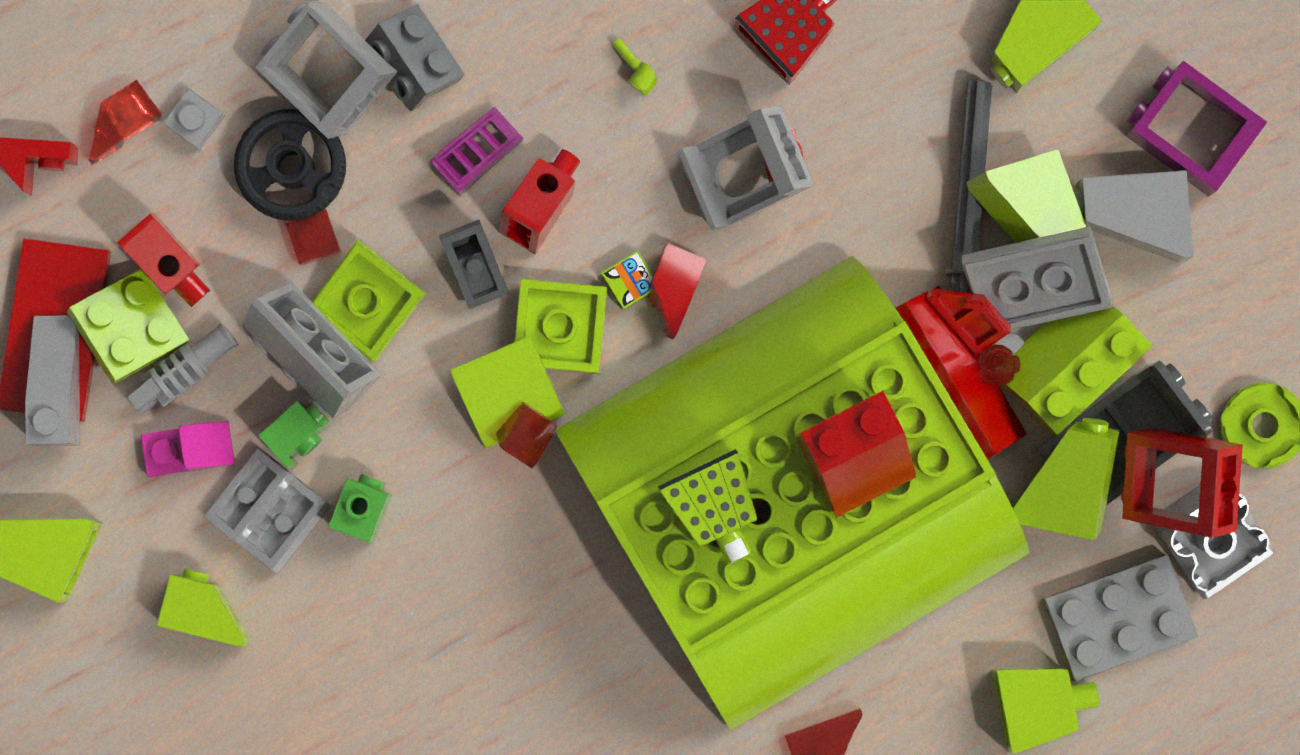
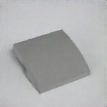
M257 448L204 517L231 540L245 548L271 571L278 574L331 505Z

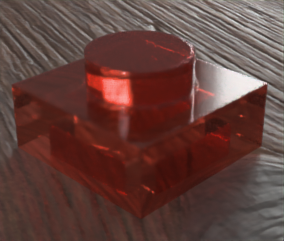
M323 210L309 218L285 223L298 263L301 266L342 252L327 210Z

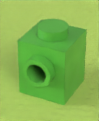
M360 474L358 482L347 478L328 527L365 542L373 543L392 496L382 491L385 483Z

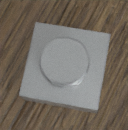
M187 89L163 124L201 150L225 115L193 91Z

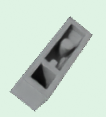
M69 315L34 316L25 398L27 445L36 447L80 446L79 331Z

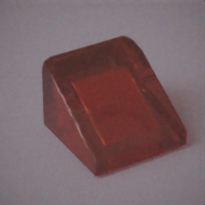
M522 402L496 432L499 446L505 452L533 469L551 440L557 424L525 402Z

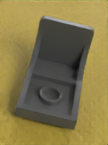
M1159 360L1144 367L1074 419L1061 433L1051 436L1039 445L1036 450L1046 462L1066 432L1076 422H1082L1083 418L1104 420L1109 423L1108 428L1120 430L1107 499L1108 505L1121 495L1124 486L1126 466L1124 448L1127 443L1128 432L1153 427L1206 437L1213 432L1209 425L1212 416L1198 399L1191 401L1182 389L1186 383L1179 371L1172 364L1169 363L1165 366ZM1157 449L1156 468L1177 453Z

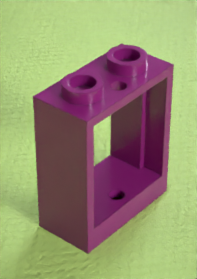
M1182 61L1174 70L1169 66L1164 69L1152 86L1158 91L1152 101L1147 104L1142 100L1129 116L1127 122L1133 126L1126 134V137L1171 170L1187 171V181L1209 197L1220 188L1267 124V121L1188 63ZM1181 81L1241 123L1207 170L1148 128Z

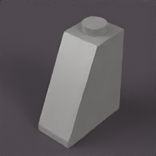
M1187 171L1085 177L1076 183L1077 189H1074L1073 192L1086 227L1091 226L1092 231L1176 262H1186L1194 257Z

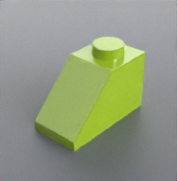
M184 568L182 576L170 575L157 626L239 647L248 646L250 637L220 586L208 583L210 574Z

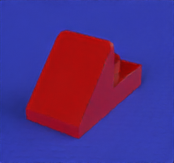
M0 137L1 167L18 187L30 196H32L35 163H38V169L47 171H64L65 164L78 165L79 148L71 142Z

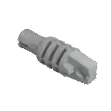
M220 323L216 329L193 346L190 344L182 345L178 350L170 354L169 357L141 377L144 383L127 398L141 414H144L158 403L164 408L198 381L206 377L207 372H209L208 366L239 344L225 325Z

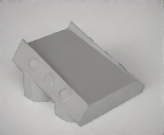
M1200 485L1164 510L1198 517ZM1240 493L1237 532L1209 538L1154 526L1202 599H1208L1274 554L1269 538L1248 512L1249 505Z

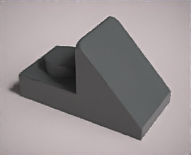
M480 220L439 235L469 309L509 294Z

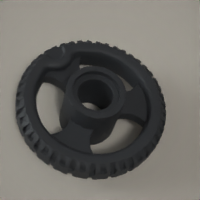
M281 109L261 116V118L255 120L245 130L235 150L234 174L242 195L256 210L274 219L297 221L318 214L334 201L345 180L346 156L340 138L336 136L335 138L328 139L298 109ZM278 127L282 133L283 141L271 147L266 156V166L259 168L249 166L251 153L258 140L268 131ZM310 130L323 139L329 150L331 171L328 173H320L314 170L313 160L302 146L303 137ZM287 155H297L301 159V166L293 175H283L280 173V162ZM276 182L287 189H298L305 186L309 190L311 200L297 205H281L265 198L264 193L271 184Z

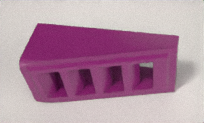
M494 106L434 156L430 163L456 193L461 196L524 138ZM491 123L508 139L502 145L486 129ZM478 134L494 149L490 155H487L473 140ZM466 145L481 160L476 166L461 152ZM453 157L468 171L463 177L448 163Z

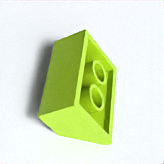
M1113 306V308L1043 323L1024 341L1025 344L996 372L992 371L991 374L1048 436H1055L1061 433L1150 350L1153 345L1121 311Z

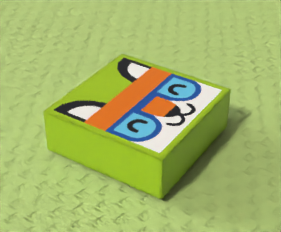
M638 250L601 272V275L623 310L644 299L652 292L649 285L653 274Z

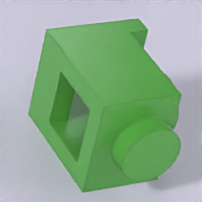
M296 401L258 436L288 469L293 470L299 465L293 457L298 453L305 457L321 443L322 439L318 435L325 429L324 426L329 423V420L313 403L305 407L303 403Z

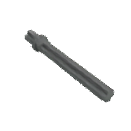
M984 80L968 81L966 87L951 269L946 270V275L950 276L949 290L971 293L962 265V255L978 252L982 214V205L969 191L966 182L984 173L986 167L992 85Z

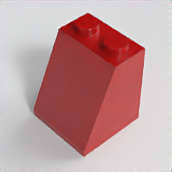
M884 391L800 432L795 438L836 518L917 477L905 432Z

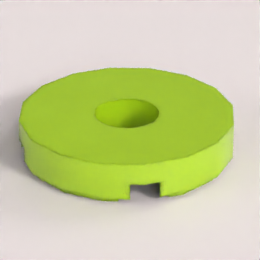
M1254 383L1237 390L1226 401L1220 415L1219 434L1222 441L1243 444L1242 464L1251 468L1270 469L1289 462L1300 451V400L1290 390L1272 383ZM1259 413L1269 415L1274 421L1275 429L1268 438L1259 437L1253 430V420Z

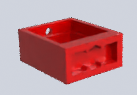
M1153 427L1128 432L1127 443L1124 448L1126 466L1125 481L1121 492L1123 503L1122 519L1209 538L1237 532L1243 444ZM1157 449L1202 458L1198 517L1153 507Z

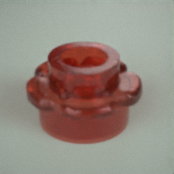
M1004 345L990 346L979 357V368L981 369L979 375L981 380L988 385L996 383L998 386H1003L1010 383L1014 379V374L1018 373L1021 367L1019 357L1013 355V352Z

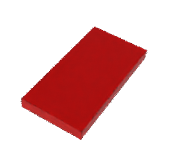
M23 238L0 383V410L25 413L34 316L68 315L69 307L106 288L111 251ZM79 332L80 421L85 422L95 356Z
M924 292L895 309L908 325L986 458L989 459L1027 435L981 355H975L929 303L926 299L927 292Z

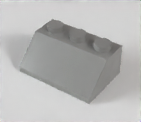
M293 282L257 297L251 304L243 326L251 333L252 341L261 350L269 352L281 364V370L287 378L299 383L311 395V401L317 409L329 414L333 419L349 410L382 375Z

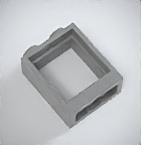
M325 1L302 3L288 17L287 22L290 25L283 34L273 37L264 46L261 52L264 57L255 68L328 139L346 135L397 71ZM319 24L364 67L332 108L287 65Z

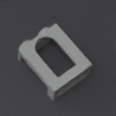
M781 105L760 108L746 115L748 120L696 146L677 150L682 160L683 174L692 184L698 199L699 213L708 223L710 230L732 226L814 186ZM758 142L773 181L743 196L736 197L728 194L719 182V166L729 155Z

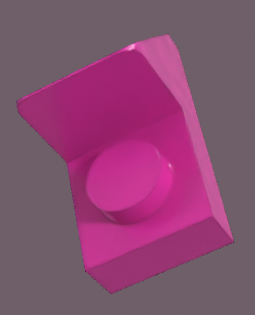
M228 421L182 425L178 429L141 434L146 474L149 478L235 464Z

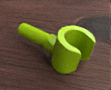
M620 38L615 40L612 46L626 63L635 70L628 80L629 84L643 95H648L657 83V76L654 70L636 58Z

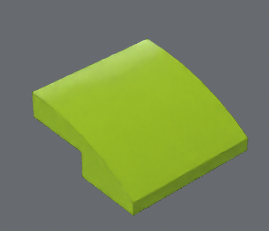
M531 335L450 370L485 448L565 415Z

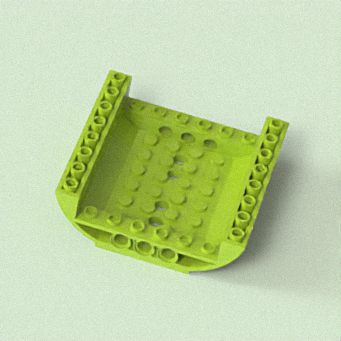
M853 256L554 430L730 731L1030 554L1028 543L1018 518L985 454L908 325L903 321L875 279ZM884 391L905 432L917 477L836 518L795 438L800 432ZM736 449L741 460L751 499L758 498L766 501L770 506L771 514L768 521L764 524L755 525L750 523L741 527L752 553L727 564L720 548L714 547L709 543L700 548L661 495L658 486Z

